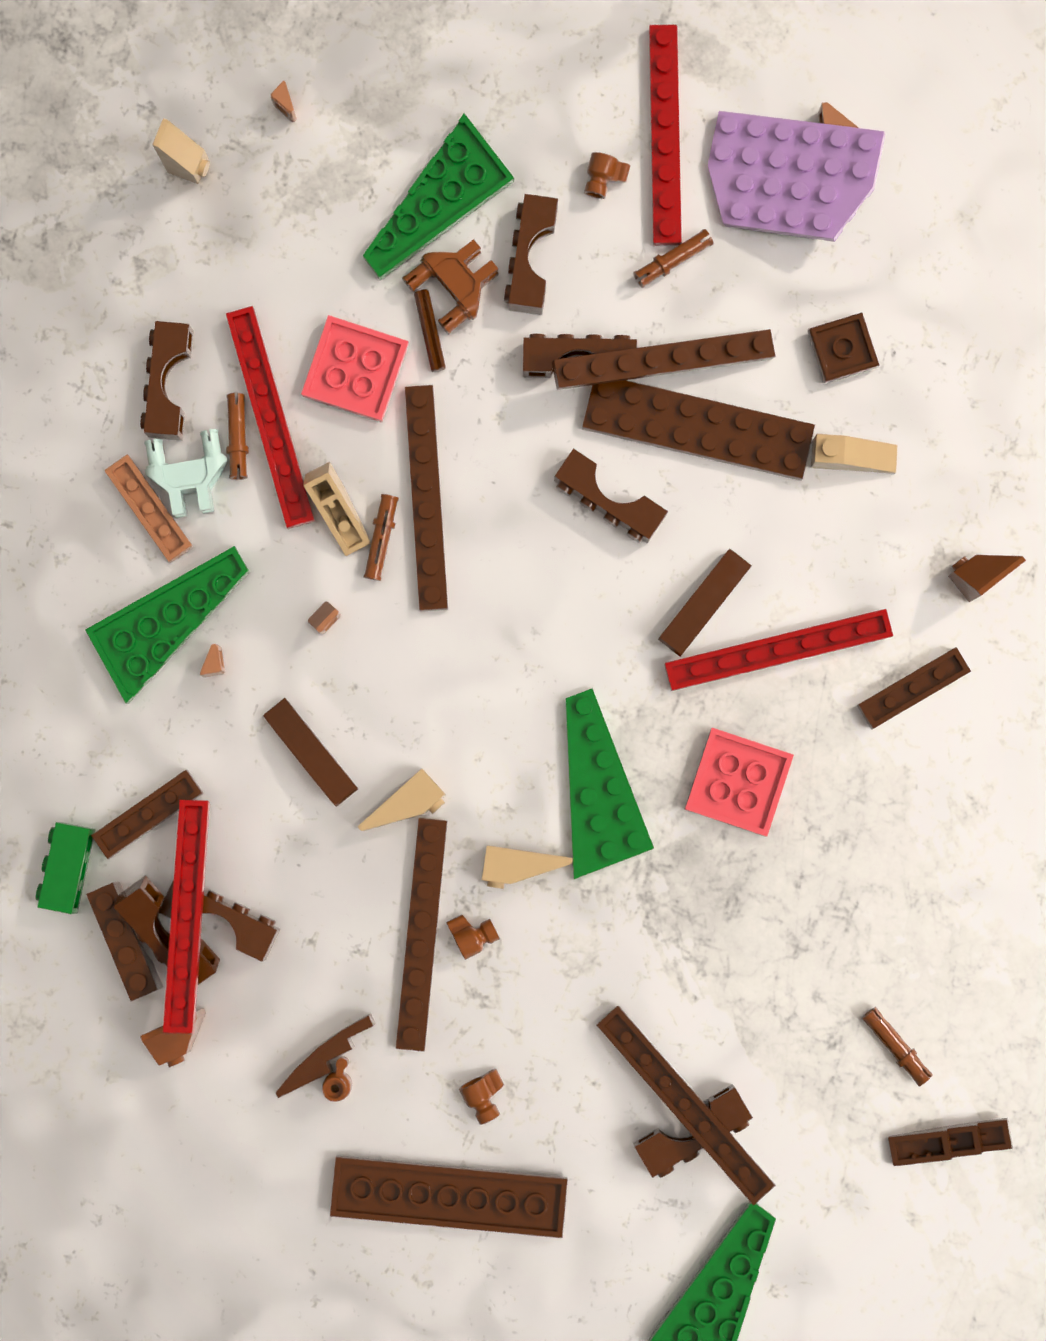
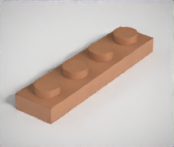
M128 454L104 470L168 562L172 563L193 548L191 542Z

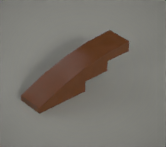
M729 548L658 640L681 657L752 565Z
M286 698L282 699L263 715L284 744L336 807L358 790V787Z
M370 1013L350 1024L320 1045L291 1073L276 1091L277 1098L331 1073L333 1067L329 1060L355 1047L350 1037L376 1024L372 1014Z
M1008 1118L950 1125L888 1137L893 1166L952 1160L954 1157L981 1155L983 1152L1013 1149Z

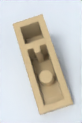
M163 119L152 144L168 173L199 184L201 176H206L210 166L205 150L169 120Z
M816 434L812 440L811 468L895 474L898 445L843 435Z
M328 462L305 474L303 485L345 556L371 544L350 497L331 463Z
M421 769L365 819L358 828L361 831H366L420 816L428 811L433 814L444 805L445 802L442 798L446 794Z
M487 845L482 880L488 881V887L504 889L505 884H513L570 865L573 858Z

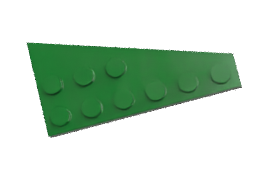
M465 113L458 120L459 123L451 134H448L437 154L431 158L414 182L403 202L397 206L386 226L380 230L363 254L364 260L380 280L514 182L512 174Z
M235 546L85 629L126 704H129L250 572Z
M593 688L566 698L574 879L654 849Z
M749 1202L648 1341H737L749 1306L750 1296L757 1281L763 1255L766 1252L776 1221L775 1216L758 1203L753 1206Z

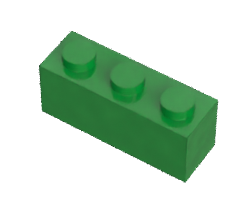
M56 822L55 827H51L48 835V844H51L49 855H45L42 863V872H45L43 884L40 883L36 890L35 899L39 901L37 908L67 914L78 913L93 844V837L91 835L95 833L96 829L63 822Z

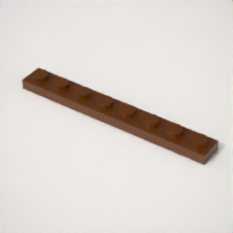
M771 329L556 359L552 361L556 389L562 390L773 359L776 355Z
M433 385L405 387L419 610L420 612L448 610Z
M418 819L396 1049L425 1051L448 822L445 820Z
M620 1006L614 1008L597 1024L598 1028L753 1206L776 1186L772 1179Z

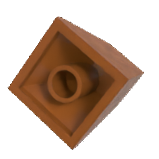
M975 555L968 560L964 556L952 565L955 571L948 575V577L968 602H971L1023 564L1026 559L1023 556Z
M204 1008L196 1011L194 1035L164 1034L163 1026L140 1036L142 1042L159 1066L167 1063L168 1067H172L185 1061L183 1055L191 1051L206 1012Z

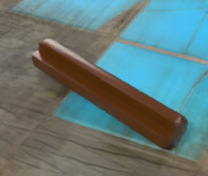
M427 289L418 290L414 293L430 368L432 372L442 371L446 366L430 294Z

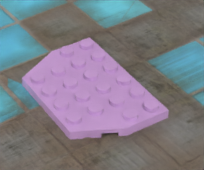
M719 111L708 169L723 224L725 227L835 242L843 232L845 225L853 219L858 208L867 197L869 198L875 189L886 135L885 131Z

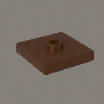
M863 313L812 327L807 331L824 384L880 366Z

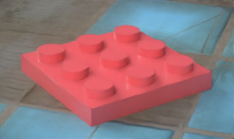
M328 315L301 393L302 397L383 422L409 342Z
M711 728L685 810L767 837L794 755Z

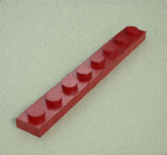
M649 25L653 246H679L682 243L677 25Z
M250 306L226 313L286 527L291 529L315 522L254 307Z
M887 609L667 662L664 665L670 689L675 691L893 637Z
M207 800L179 801L163 1021L164 1034L194 1035L210 812V802Z

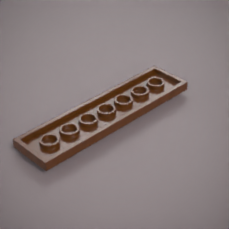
M627 380L592 385L582 426L583 430L800 481L803 479L815 424Z
M336 1156L330 1216L562 1238L568 1177Z

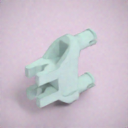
M209 429L210 436L207 430L200 432L204 456L202 459L173 464L165 463L163 440L153 439L154 443L151 440L144 442L149 464L145 469V475L169 493L172 515L175 518L187 517L184 495L196 492L200 511L203 514L214 512L211 490L227 465V457L221 454L219 432L217 429Z

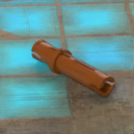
M703 229L666 254L655 256L653 262L634 271L635 280L645 274L647 275L637 282L639 286L644 288L661 275L667 276L670 274L671 269L707 247L714 244L712 237L704 242H700V240L710 235L709 232Z
M235 393L227 394L229 446L226 447V453L229 455L230 460L229 478L237 480V468H239V480L248 478L246 454L249 453V447L246 446L245 394L237 393L236 405Z
M381 494L377 518L373 519L375 528L364 578L381 581L391 530L395 529L396 525L393 521L397 501L399 500L398 497ZM387 511L388 514L384 527L383 535H381L385 512ZM379 540H381V546H380V551H379V555H378V560H377V564H375V558H376L377 548H378Z
M877 1007L872 1008L862 1017V1020L865 1021L897 1059V1065L903 1067L918 1086L923 1085L933 1076L917 1057V1051L914 1048L911 1049L904 1042L891 1024L882 1016Z

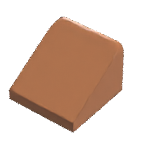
M282 81L270 94L274 107L290 121L295 122L297 118L286 82Z
M326 601L308 619V622L321 635H324L341 617V614Z
M212 644L200 672L202 677L223 675L225 673L222 647L217 644Z

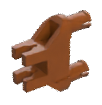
M474 239L456 253L430 252L424 254L420 260L421 264L402 277L405 284L410 286L409 289L412 292L431 276L433 278L436 277L454 298L457 306L437 320L440 326L445 328L447 334H450L466 319L474 320L477 317L481 289L499 275L498 267L492 260L474 274L467 267L481 255V247Z

